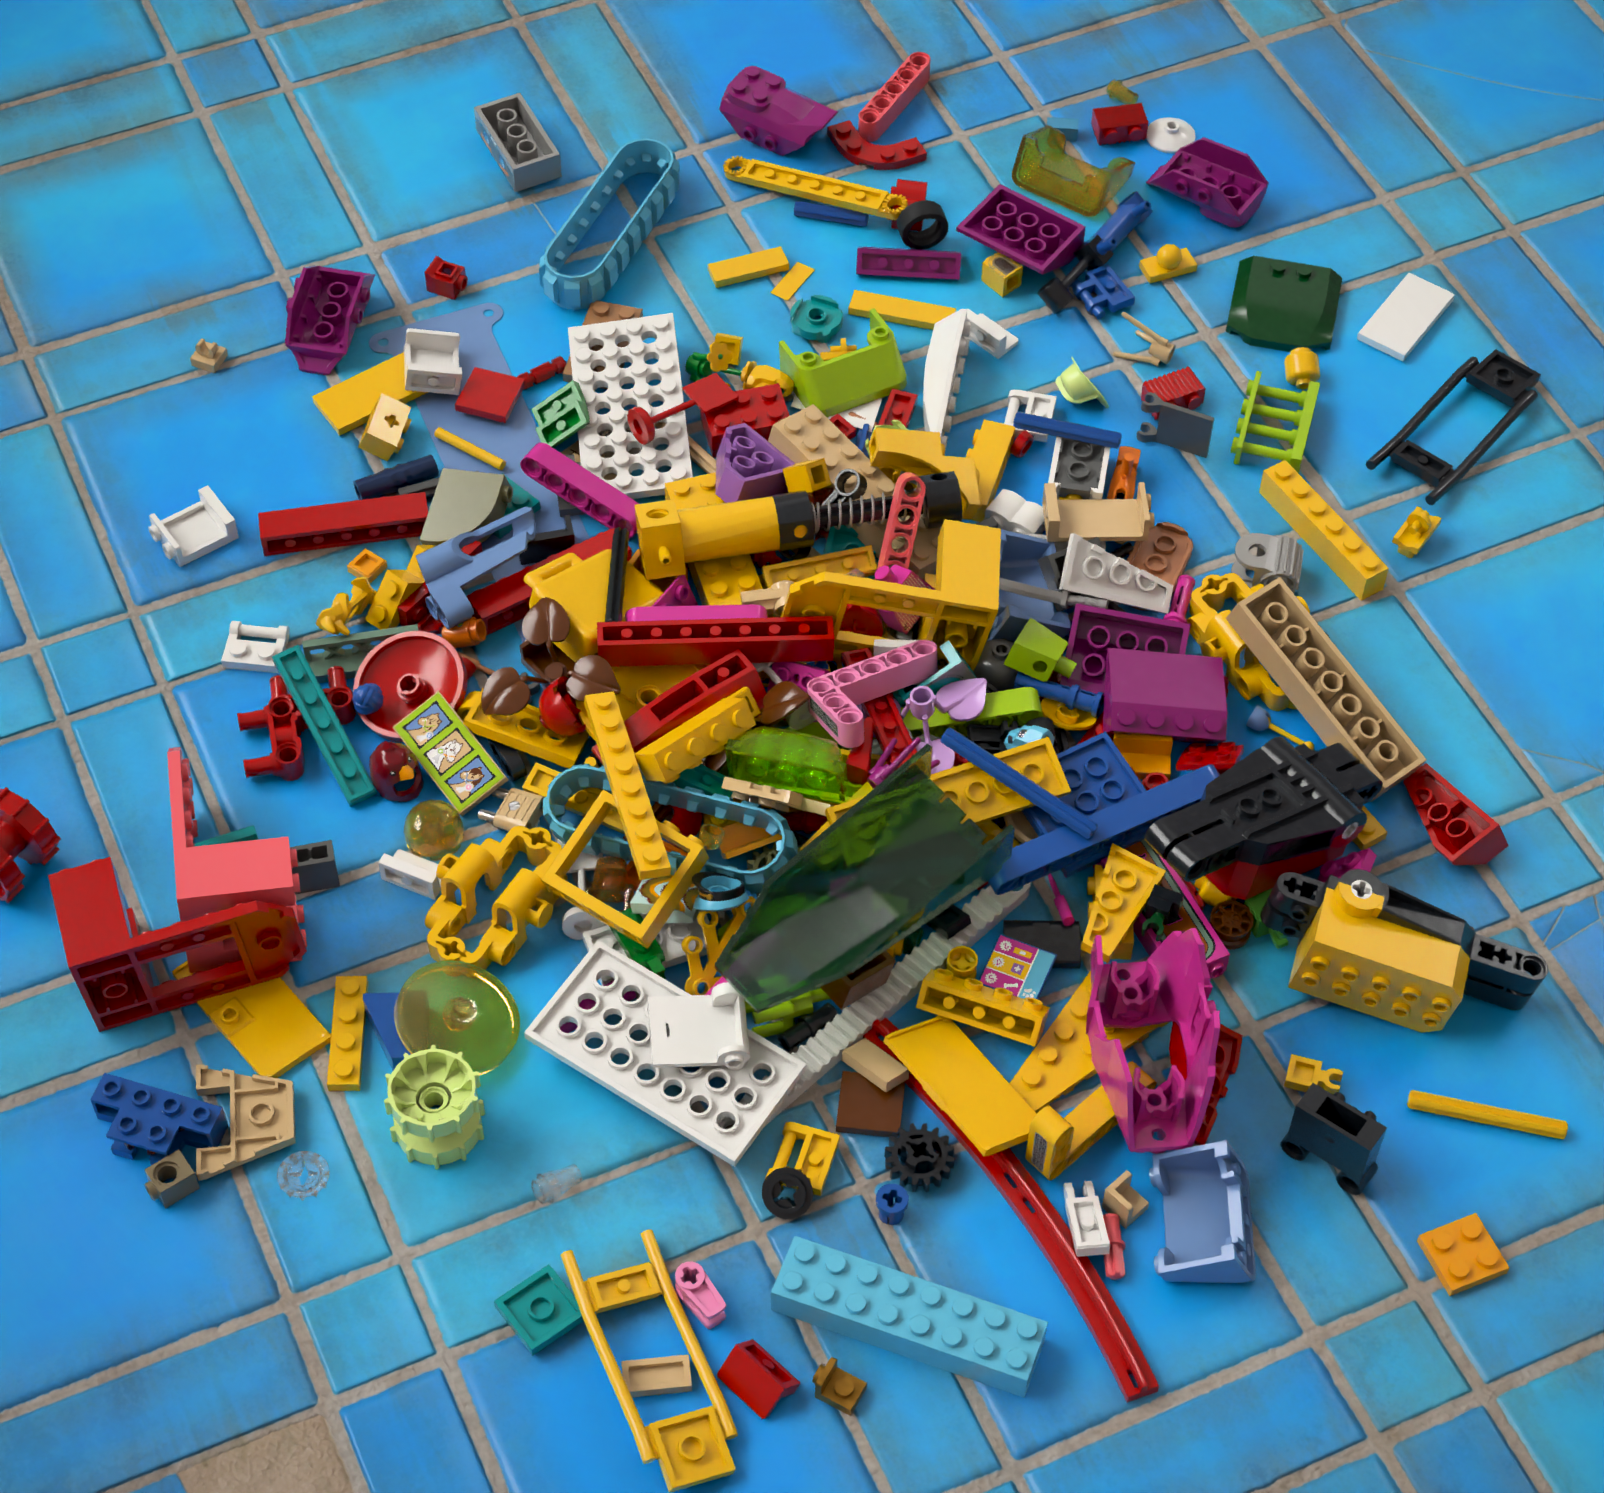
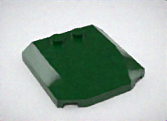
M1251 256L1239 261L1226 332L1231 334L1232 330L1242 336L1243 342L1246 344L1268 349L1291 352V350L1301 347L1312 349L1325 346V350H1329L1333 337L1342 277L1333 269L1260 256Z

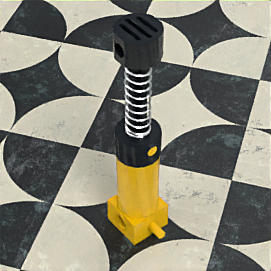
M954 471L919 476L926 486L921 516L926 529L942 527L944 519L962 522L961 493ZM806 490L775 494L771 497L678 510L676 509L674 499L635 504L639 551L646 580L686 575L685 563L776 550L786 551L813 547L814 535L819 531V528L829 531L830 527L834 526L839 530L841 525L850 528L852 524L856 523L857 526L861 527L863 522H867L871 526L876 520L882 524L885 519H888L893 495L885 496L882 493V497L874 498L872 494L871 499L863 500V497L860 496V500L852 501L850 497L849 502L841 503V499H839L838 503L830 504L828 500L827 505L821 506L819 502L814 506L809 501ZM905 508L899 512L898 517L902 521L906 519V516H911L910 509Z

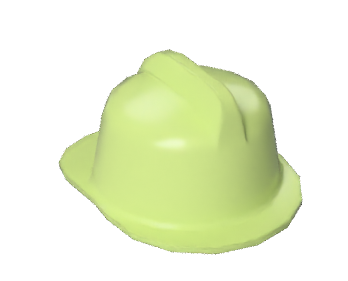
M1071 357L1073 364L1056 379V385L1063 397L1075 404L1097 399L1103 406L1109 408L1105 398L1081 372L1077 363Z

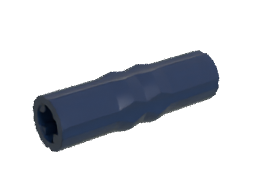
M430 454L407 463L397 464L392 468H385L378 473L355 480L353 484L359 500L373 499L395 493L399 488L438 477L439 471L435 459Z

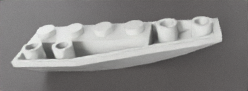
M960 309L934 324L925 363L923 384L924 427L927 432H940L941 444L945 445V451L948 436H944L945 432L950 433L952 416H949V413L955 412L957 397L953 395L954 393L959 394L961 378L958 377V374H963L965 368V358H962V356L968 355L970 340L965 339V336L969 337L971 321L967 320V309Z

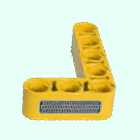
M1130 1061L1127 1064L1131 1077H1133L1135 1068L1139 1066L1134 1061ZM1140 1068L1139 1081L1146 1088L1155 1089L1157 1082ZM1103 1085L1064 1118L1048 1105L1041 1109L1031 1121L1025 1159L1048 1180L1051 1181L1059 1176L1118 1124Z

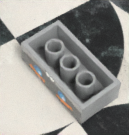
M521 93L474 107L476 130L515 192L562 177L560 154Z

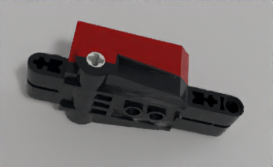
M1279 736L1269 740L1261 748L1255 750L1208 783L1200 802L1154 822L1146 831L1144 840L1186 882L1206 876L1224 895L1247 900L1273 888L1279 876L1283 873L1294 872L1303 874L1325 864L1329 860L1342 856L1346 845L1358 836L1367 822V815L1362 810L1363 805L1377 796L1383 786V782L1364 764H1360V760L1341 743L1333 744L1316 752L1314 749L1308 748L1304 743L1294 747L1284 737Z

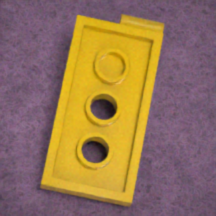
M483 688L481 691L469 692L456 712L462 719L463 725H466L472 733L566 768L575 766L590 737L587 731L576 736L563 737L551 730L545 729L539 720V708L529 704L522 711L513 715H485L481 705Z

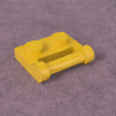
M786 1122L782 1130L784 1137L773 1168L768 1170L766 1177L775 1169L787 1166L795 1141L802 1139L804 1143L794 1169H801L802 1173L811 1179L814 1194L821 1196L840 1142V1135L795 1122Z

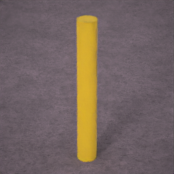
M441 427L435 430L434 436L500 471L505 468V460Z

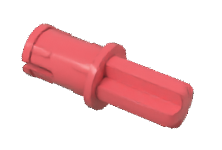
M1108 1213L1103 1215L1110 1243L1109 1254H1103L1106 1276L1111 1280H1117L1125 1276L1123 1250L1126 1244L1121 1238L1120 1216Z

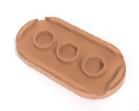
M1161 522L1157 523L1154 529H1149L1148 541L1135 542L1134 549L1130 552L1126 561L1140 570L1143 569L1173 585L1172 599L1178 577L1183 575L1191 558L1193 542L1182 527L1173 523ZM1133 607V608L1138 609V610L1149 611V610H1145V609Z

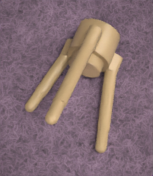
M1122 312V317L1140 329L1136 330L1135 334L1151 343L1148 353L1152 357L1116 351L1113 352V356L1147 362L1157 367L1160 362L1167 365L1175 352L1176 345L1170 343L1168 339L1159 336L1126 312Z

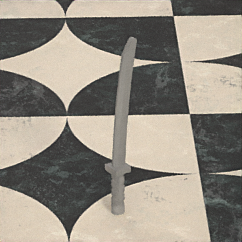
M999 577L1000 590L1057 603L1062 608L1067 609L1069 606H1075L1076 604L1108 609V600L1075 596L1068 590L1058 592Z

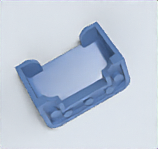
M1001 529L999 577L1048 589L1038 559L1056 553L1055 543L1047 542V539ZM999 589V608L987 641L1007 639L1015 642L1030 618L1036 620L1061 638H1064L1070 632L1071 621L1066 612L1058 611L1054 613L1053 602Z
M1223 1140L1152 1155L1153 1168H1150L1149 1175L1153 1187H1158L1163 1195L1166 1248L1159 1249L1158 1256L1154 1257V1267L1157 1275L1161 1276L1166 1282L1241 1284L1254 1281L1256 1269L1249 1177L1245 1164L1229 1142Z

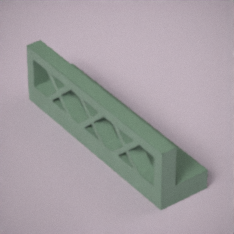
M418 624L354 633L348 636L340 635L302 641L304 655L319 683L329 682L327 670L333 666L343 667L346 679L355 678L364 658L377 646L370 644L372 641H384L399 633L418 631ZM350 644H351V645L354 646V647L351 648V649H342V648H341L343 645H350ZM316 649H324V650H326V651H324L323 653H317V654H311V653H310V650H316Z

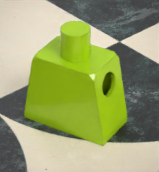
M1030 618L1015 640L1004 665L1040 681L1047 682L1053 671L1069 679L1077 663L1063 656L1068 646L1066 640Z

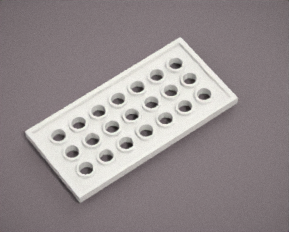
M673 313L568 327L572 378L580 385L590 418V424L578 431L581 466L631 499L665 495V483L693 477L685 410L658 421L666 423V425L660 429L655 428L654 440L646 445L638 442L632 432L626 431L629 427L628 411L624 410V407L633 404L641 407L648 412L650 417H653L684 403ZM647 338L656 339L653 343L649 344L643 342ZM622 341L629 342V345L626 347L617 346ZM595 345L603 346V348L598 351L590 350ZM652 358L658 359V362L655 364L645 363ZM624 362L632 363L628 368L619 367ZM597 366L606 367L601 372L593 371V369ZM654 379L661 381L658 385L651 386L648 384L651 380ZM626 383L634 384L631 389L621 388ZM599 387L608 388L603 393L594 392ZM654 401L664 402L659 407L650 406ZM602 408L610 409L607 414H597V411ZM603 430L612 431V433L608 436L599 435V433ZM659 444L668 445V448L665 450L655 449ZM632 448L642 449L637 454L628 453ZM607 451L615 453L610 458L601 457V455ZM661 466L671 467L669 471L664 473L657 471ZM637 469L644 471L640 476L630 475L632 471ZM609 473H614L617 475L612 480L603 479V477Z
M598 940L524 1032L525 1039L735 1167L807 1070V1063L747 1028L750 1059L741 1067L700 1066L695 1072H686L682 1067L653 1068L647 998L648 996H688L690 994ZM602 976L614 978V982L609 986H601L597 983L598 979ZM628 991H636L640 994V997L636 1001L629 1002L623 998V995ZM584 999H592L596 1002V1005L588 1010L579 1007V1003ZM611 1014L619 1015L622 1018L616 1025H609L604 1021ZM567 1022H573L578 1026L572 1033H564L560 1030L561 1026ZM636 1030H644L648 1034L641 1041L633 1040L630 1035ZM591 1038H599L603 1041L602 1046L597 1049L587 1047L586 1043ZM623 1053L629 1057V1060L625 1064L618 1065L612 1061V1058L616 1054ZM644 1069H650L656 1075L653 1079L644 1081L638 1077V1074ZM759 1069H766L771 1073V1076L766 1080H758L753 1074ZM721 1077L727 1083L722 1088H713L709 1085V1081L712 1078ZM670 1085H677L682 1089L681 1093L674 1097L666 1095L664 1090ZM741 1093H748L753 1097V1100L749 1104L743 1105L739 1104L735 1098ZM697 1101H703L708 1105L707 1110L702 1113H696L690 1107ZM729 1117L735 1121V1124L729 1129H722L717 1125V1122L721 1118Z

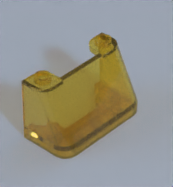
M1049 125L1023 135L1012 170L1013 182L1024 190L1087 217L1096 216L1105 209L1129 180L1136 163L1123 157H1117L1109 162L1107 168L1100 169L1064 153L1066 147L1065 135L1060 130Z

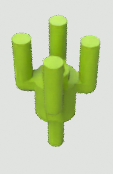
M776 977L743 986L745 998L774 991V994L745 1001L746 1013L752 1012L755 1025L780 1018V1021L751 1028V1031L763 1038L783 1033L795 1025V1017L813 1013L812 1003L831 999L821 988L810 991L805 983L788 987L784 977Z

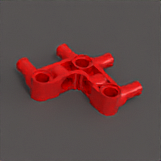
M333 666L327 670L329 688H325L323 691L341 725H345L353 721L356 716V710L352 701L353 693L347 687L344 668ZM277 675L269 680L271 699L268 705L264 706L261 710L237 713L240 732L267 727L272 747V753L269 756L248 760L243 759L246 778L273 774V776L281 777L284 780L294 781L299 779L304 773L305 758L301 738L298 736L305 729L309 728L292 696L289 694L280 675Z

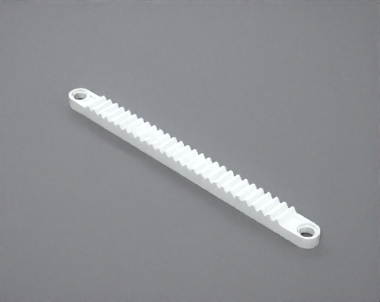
M1030 883L1023 885V888L1019 891H1009L1001 895H996L991 886L982 889L977 897L973 896L969 904L965 903L962 911L970 915V925L949 940L938 932H932L927 940H922L918 948L916 946L913 948L910 955L906 954L902 962L898 961L887 983L852 1003L851 1006L844 1008L840 1015H835L832 1022L828 1021L823 1030L819 1029L815 1037H810L805 1045H800L796 1053L792 1052L791 1055L807 1063V1070L767 1124L841 1061L842 1051L862 1040L863 1035L872 1029V1024L876 1019L882 1021L885 1017L889 1019L918 994L924 977L931 969H946L947 956L952 948L957 946H973L1020 905L1029 895ZM771 1074L769 1076H764L763 1080L768 1079L771 1076ZM745 1093L743 1099L738 1103L743 1105L749 1104L753 1097ZM724 1117L718 1121L717 1125L725 1129L729 1125H734L735 1121L732 1118Z

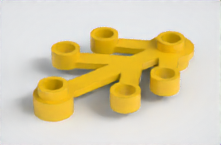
M749 896V899L743 905L731 909L734 917L719 942L715 929L718 923V914L710 911H700L698 913L697 921L702 926L708 961L702 969L699 953L702 951L703 943L699 937L687 936L683 939L681 946L682 950L686 953L690 970V977L685 983V992L690 995H705L722 977H714L719 967L735 963L738 957L755 942L751 941L747 946L730 950L745 922L753 919L758 913L759 906L754 897ZM749 902L751 910L746 914L744 906ZM707 913L711 915V922L709 924H706L704 921ZM691 940H694L696 943L693 951H690L688 947ZM700 983H703L705 989L699 994L697 987Z

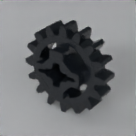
M913 1123L910 1124L908 1132L899 1128L897 1137L890 1136L889 1146L885 1147V1169L890 1170V1179L900 1178V1186L905 1187L907 1183L911 1184L912 1192H916L918 1186H923L925 1192H929V1186L932 1183L938 1188L941 1187L942 1178L949 1179L951 1169L954 1168V1146H948L949 1137L946 1135L940 1138L939 1128L937 1127L932 1132L927 1131L928 1127L925 1123H923L921 1130H917ZM900 1161H902V1162L905 1163V1166H904V1167L902 1166V1164L900 1163Z

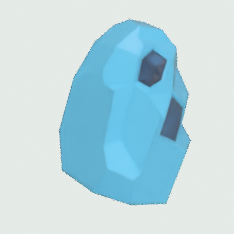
M1024 725L1021 728L1011 730L1004 744L1008 750L1049 737L1053 745L1055 737L1049 729L1036 725Z

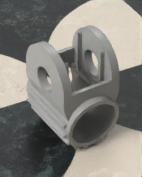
M1247 534L1236 543L1234 552L1236 561L1232 565L1231 573L1239 575L1249 588L1259 583L1266 586L1278 577H1281L1294 593L1299 588L1304 550L1301 549L1302 545H1299L1297 540L1284 535ZM1258 547L1257 554L1252 555L1250 549ZM1253 570V578L1248 577L1245 572Z

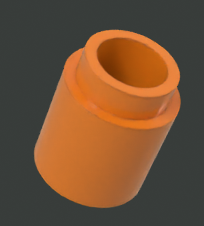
M475 617L450 629H447L445 626L442 629V638L447 640L454 648L478 645L486 639L487 635L484 621Z

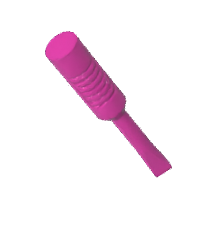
M1049 874L1048 879L1055 895L1054 903L1063 924L1070 926L1074 923L1075 919L1065 896L1060 894L1055 880Z

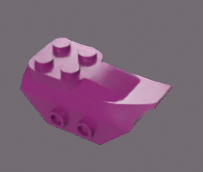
M757 66L744 68L728 84L719 108L740 138L781 156L803 147L818 130L823 129L838 113L787 88L786 82L782 77Z
M1205 137L1180 148L1146 182L1200 206L1202 215L1233 228L1243 226L1259 209L1269 184L1248 154Z
M321 266L303 267L300 278L295 280L293 296L287 301L286 310L288 315L285 346L293 352L299 369L302 372L329 375L336 364L347 354L356 326L362 322L366 305L370 299V287L375 274Z

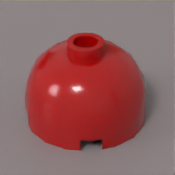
M566 676L559 677L551 682L539 698V720L545 729L551 730L563 737L576 736L586 731V724L582 725L578 716L581 709L576 707L575 699L566 690L567 682L565 681L569 679Z

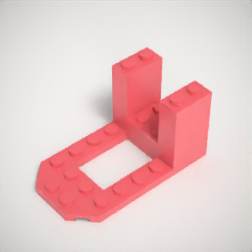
M181 747L169 748L167 757L176 895L180 921H188L209 912H218L234 907L239 903L257 900L291 907L294 910L298 925L299 923H305L303 904L297 905L295 893L301 892L299 873L293 874L292 868L298 867L296 848L290 849L289 836L195 846L194 844L196 843H194L193 838L198 837V826L195 819L194 801H191L194 791L192 777L189 778L191 776L189 758L183 759ZM301 929L305 946L307 948L306 931L305 929ZM234 937L186 951L189 973L207 971L228 962L242 960ZM302 957L300 959L294 958L291 962L302 961Z

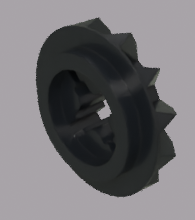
M789 1166L772 1171L766 1177L762 1186V1199L765 1206L772 1214L782 1219H795L803 1215L810 1208L814 1196L811 1179L807 1178L801 1169H794ZM782 1184H786L788 1188L793 1186L799 1187L793 1194L794 1201L789 1197L777 1198L784 1190Z

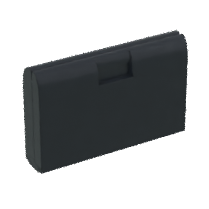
M1003 920V935L1057 954L1052 968H1080L1081 944L1079 921H1074L1072 925L1065 926L1062 921Z

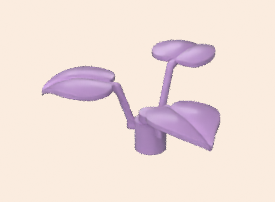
M975 678L952 682L943 686L936 695L927 686L915 687L910 692V699L906 700V705L902 712L899 703L893 698L902 719L905 718L911 708L912 715L923 722L925 742H920L915 747L922 760V767L934 760L940 761L938 766L918 778L953 768L955 761L954 751L942 744L941 739L930 740L928 718L933 715L935 707L942 714L948 712L950 718L955 721H970L977 718L985 706L986 679ZM861 704L856 705V706L862 711V713H863V722H864L865 718H867V717H866V714H865V712H864V710H863V708H862V705H861Z

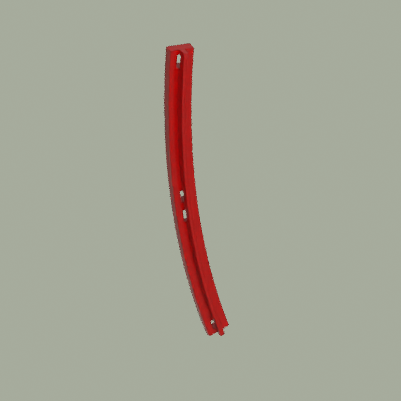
M886 1017L882 1021L876 1019L872 1024V1029L864 1034L863 1038H866L903 1064L891 1049L878 1038L880 1035L885 1038L888 1034L899 1029ZM909 1071V1079L905 1083L941 1120L980 1166L1013 1209L1052 1266L1092 1333L1126 1402L1128 1403L1158 1392L1159 1385L1105 1284L1087 1256L1076 1257L1071 1231L1010 1148L990 1156H983L947 1113L941 1110L924 1091L922 1085ZM1008 1174L1017 1185L1016 1188L1012 1187L1005 1175ZM1028 1200L1035 1212L1032 1213L1024 1202ZM1131 1373L1133 1374L1138 1384V1387L1136 1388L1134 1387L1129 1377V1374Z

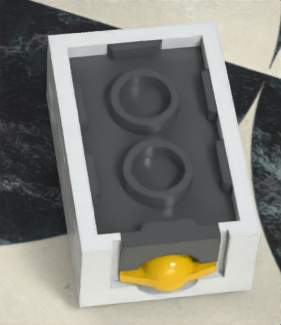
M1056 436L1048 483H1055L1057 500L1103 499L1111 448Z

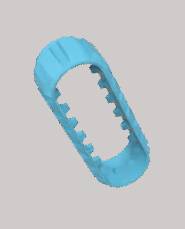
M648 138L635 139L625 143L613 158L609 160L603 172L599 174L592 187L580 200L579 205L575 207L568 220L559 229L555 238L548 244L545 254L540 257L539 274L540 285L544 288V294L553 303L566 309H586L590 307L591 302L600 301L615 284L619 274L624 271L631 257L640 248L642 241L647 238L654 224L663 215L665 208L675 198V192L679 190V161L676 160L675 153L666 144ZM646 172L661 175V178L593 271L578 276L558 273L617 189L628 177Z
M590 764L576 765L559 773L547 786V797L543 799V816L550 825L549 828L555 837L566 844L576 830L575 826L568 820L561 823V816L565 815V804L568 799L578 791L590 787L602 788L612 792L604 766L596 768ZM641 775L649 800L663 805L684 808L695 813L700 812L712 815L723 820L728 819L740 822L751 827L764 828L770 835L779 834L782 837V840L776 842L778 854L763 868L752 871L738 870L737 867H726L710 863L707 860L700 872H717L739 878L744 881L745 890L754 894L769 892L771 888L776 887L778 884H783L794 871L792 868L793 860L798 858L797 840L793 831L790 830L786 819L773 809L766 811L762 809L760 804L744 800L738 803L734 802L732 797L716 793L712 796L705 795L703 790L687 786L684 789L677 788L675 783L671 782L663 784L662 781H646L645 777ZM597 832L593 834L582 851L596 856L599 853L606 854L608 859L626 863L627 860L634 861L628 841L619 837L612 838L600 835ZM666 851L671 865V875H674L686 856L678 852Z

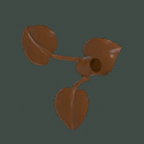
M545 597L540 599L526 613L522 622L523 635L531 644L540 646L546 643L552 663L545 669V678L532 676L520 678L518 672L512 667L498 669L487 679L484 685L481 705L485 715L507 716L522 711L530 700V688L524 682L528 681L548 686L551 682L562 676L569 678L565 682H567L566 690L570 696L584 702L585 695L613 691L617 695L621 692V688L612 667L601 656L588 655L580 658L575 664L574 671L568 670L563 663L559 662L552 642H562L568 637L570 620L565 609L557 601Z
M783 681L776 684L767 692L763 699L764 708L760 710L761 722L755 721L756 725L748 730V735L782 740L781 735L777 733V730L772 725L777 724L792 714L811 697L793 682ZM745 739L728 742L724 745L725 749L723 751L704 757L701 765L719 772L733 755L734 746L732 742L743 745Z

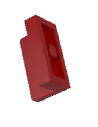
M754 1339L736 1344L717 1373V1377L762 1419L769 1417L780 1398L794 1394L801 1384Z

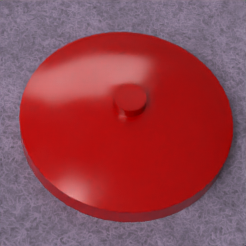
M407 631L393 635L379 643L368 653L356 673L353 685L354 691L366 683L377 684L384 696L383 706L377 712L370 715L358 714L363 722L380 737L391 741L403 742L392 727L439 691L455 712L458 711L467 691V671L463 659L456 649L439 635L426 631Z

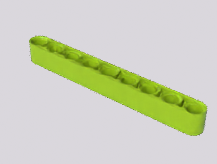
M1033 687L986 693L985 706L982 713L970 721H955L950 718L948 712L942 714L935 707L933 715L928 718L929 733L941 738L948 728H952L967 737L966 727L968 724L1001 725L1002 721L1005 720L1008 722V727L1012 721H1017L1018 726H1024L1031 719L1043 717L1039 693ZM910 708L903 722L910 730L912 738L924 734L923 722L912 715ZM812 722L802 729L787 727L781 732V737L784 741L844 750L851 749L838 744L819 722Z

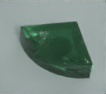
M912 924L909 926L904 936L903 954L910 955L915 946L919 947L924 934L923 928Z

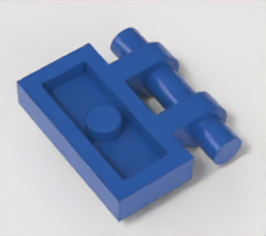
M1108 264L1086 272L1085 282L1081 283L1077 279L1071 285L1075 297L1078 300H1082L1088 313L1094 315L1098 320L1105 316L1103 307L1107 306L1113 313L1134 305L1135 296ZM1095 292L1098 296L1093 298L1090 293Z

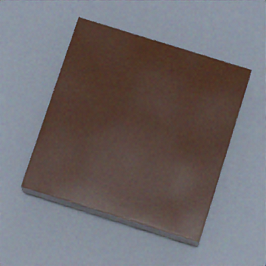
M842 1071L836 1132L897 1137L898 1129L901 1128L905 1081L885 1092L858 1072Z

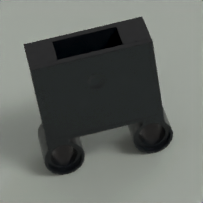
M1312 1083L1297 1103L1289 1131L1281 1141L1280 1146L1288 1156L1295 1160H1304L1309 1152L1340 1170L1336 1181L1343 1190L1352 1195H1360L1378 1170L1376 1159L1387 1127L1376 1121L1377 1117L1372 1111L1362 1113L1356 1107L1346 1103V1098L1342 1093L1335 1092L1331 1094L1315 1083Z

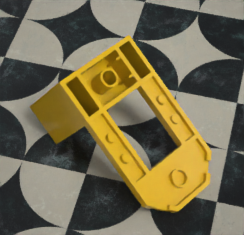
M944 519L938 536L936 574L925 573L923 578L935 590L824 571L790 585L781 617L833 616L835 638L833 657L841 658V652L870 648L874 657V639H887L880 636L839 631L847 604L918 615L920 618L917 623V640H930L936 643L938 671L950 664L939 647L948 640L969 664L972 671H974L999 608L1001 529Z

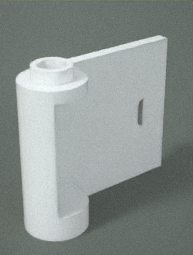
M734 982L721 983L712 989L711 995L648 996L653 1068L692 1066L738 1068L750 1059L744 989L742 985Z

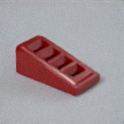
M867 716L864 720V742L860 746L851 749L845 763L846 780L864 785L870 776L868 772L871 766L874 729L873 718Z

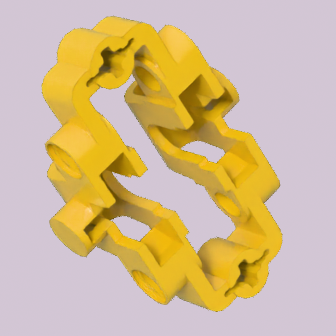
M1228 573L1223 576L1211 574L1203 578L1201 586L1193 590L1191 594L1189 613L1192 617L1187 619L1188 624H1191L1189 632L1200 645L1202 655L1222 658V661L1227 665L1225 676L1228 677L1230 683L1244 699L1250 700L1259 696L1266 706L1273 711H1281L1285 708L1297 709L1280 686L1277 687L1271 681L1268 672L1260 664L1257 657L1226 620L1231 610H1224L1220 613L1216 612L1223 607L1226 599L1232 597L1238 604L1263 588L1264 585L1259 583L1249 588L1242 578L1235 573ZM1296 596L1298 600L1302 603V605L1306 608V610L1310 613L1309 607L1305 600L1300 596ZM1245 648V665L1240 668V653Z
M515 826L506 834L501 842L487 838L481 845L471 843L460 857L448 853L441 859L436 871L437 878L441 879V895L428 911L425 918V926L430 929L427 935L430 956L433 960L440 963L443 973L451 977L464 975L469 978H477L484 973L492 961L505 966L527 940V925L531 924L537 928H543L548 923L553 912V905L559 896L549 891L541 879L562 850L561 845L551 839V834L548 830L542 827L528 829L524 826ZM518 851L526 853L529 863L537 867L533 872L525 868L519 870L492 905L491 926L481 938L479 946L473 953L467 951L464 942L455 936L465 923L469 924L477 914L475 888L478 880L484 874L486 885L490 890L495 891L502 882V876L511 866ZM458 888L461 892V906L457 904L454 893ZM506 911H508L512 917V931L507 930Z

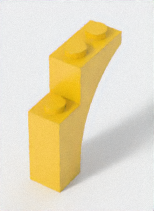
M875 428L869 441L871 466L911 472L918 477L954 471L960 487L962 519H973L977 510L981 509L983 501L982 493L978 492L980 472L975 467V458L945 456V445L941 444L940 432Z

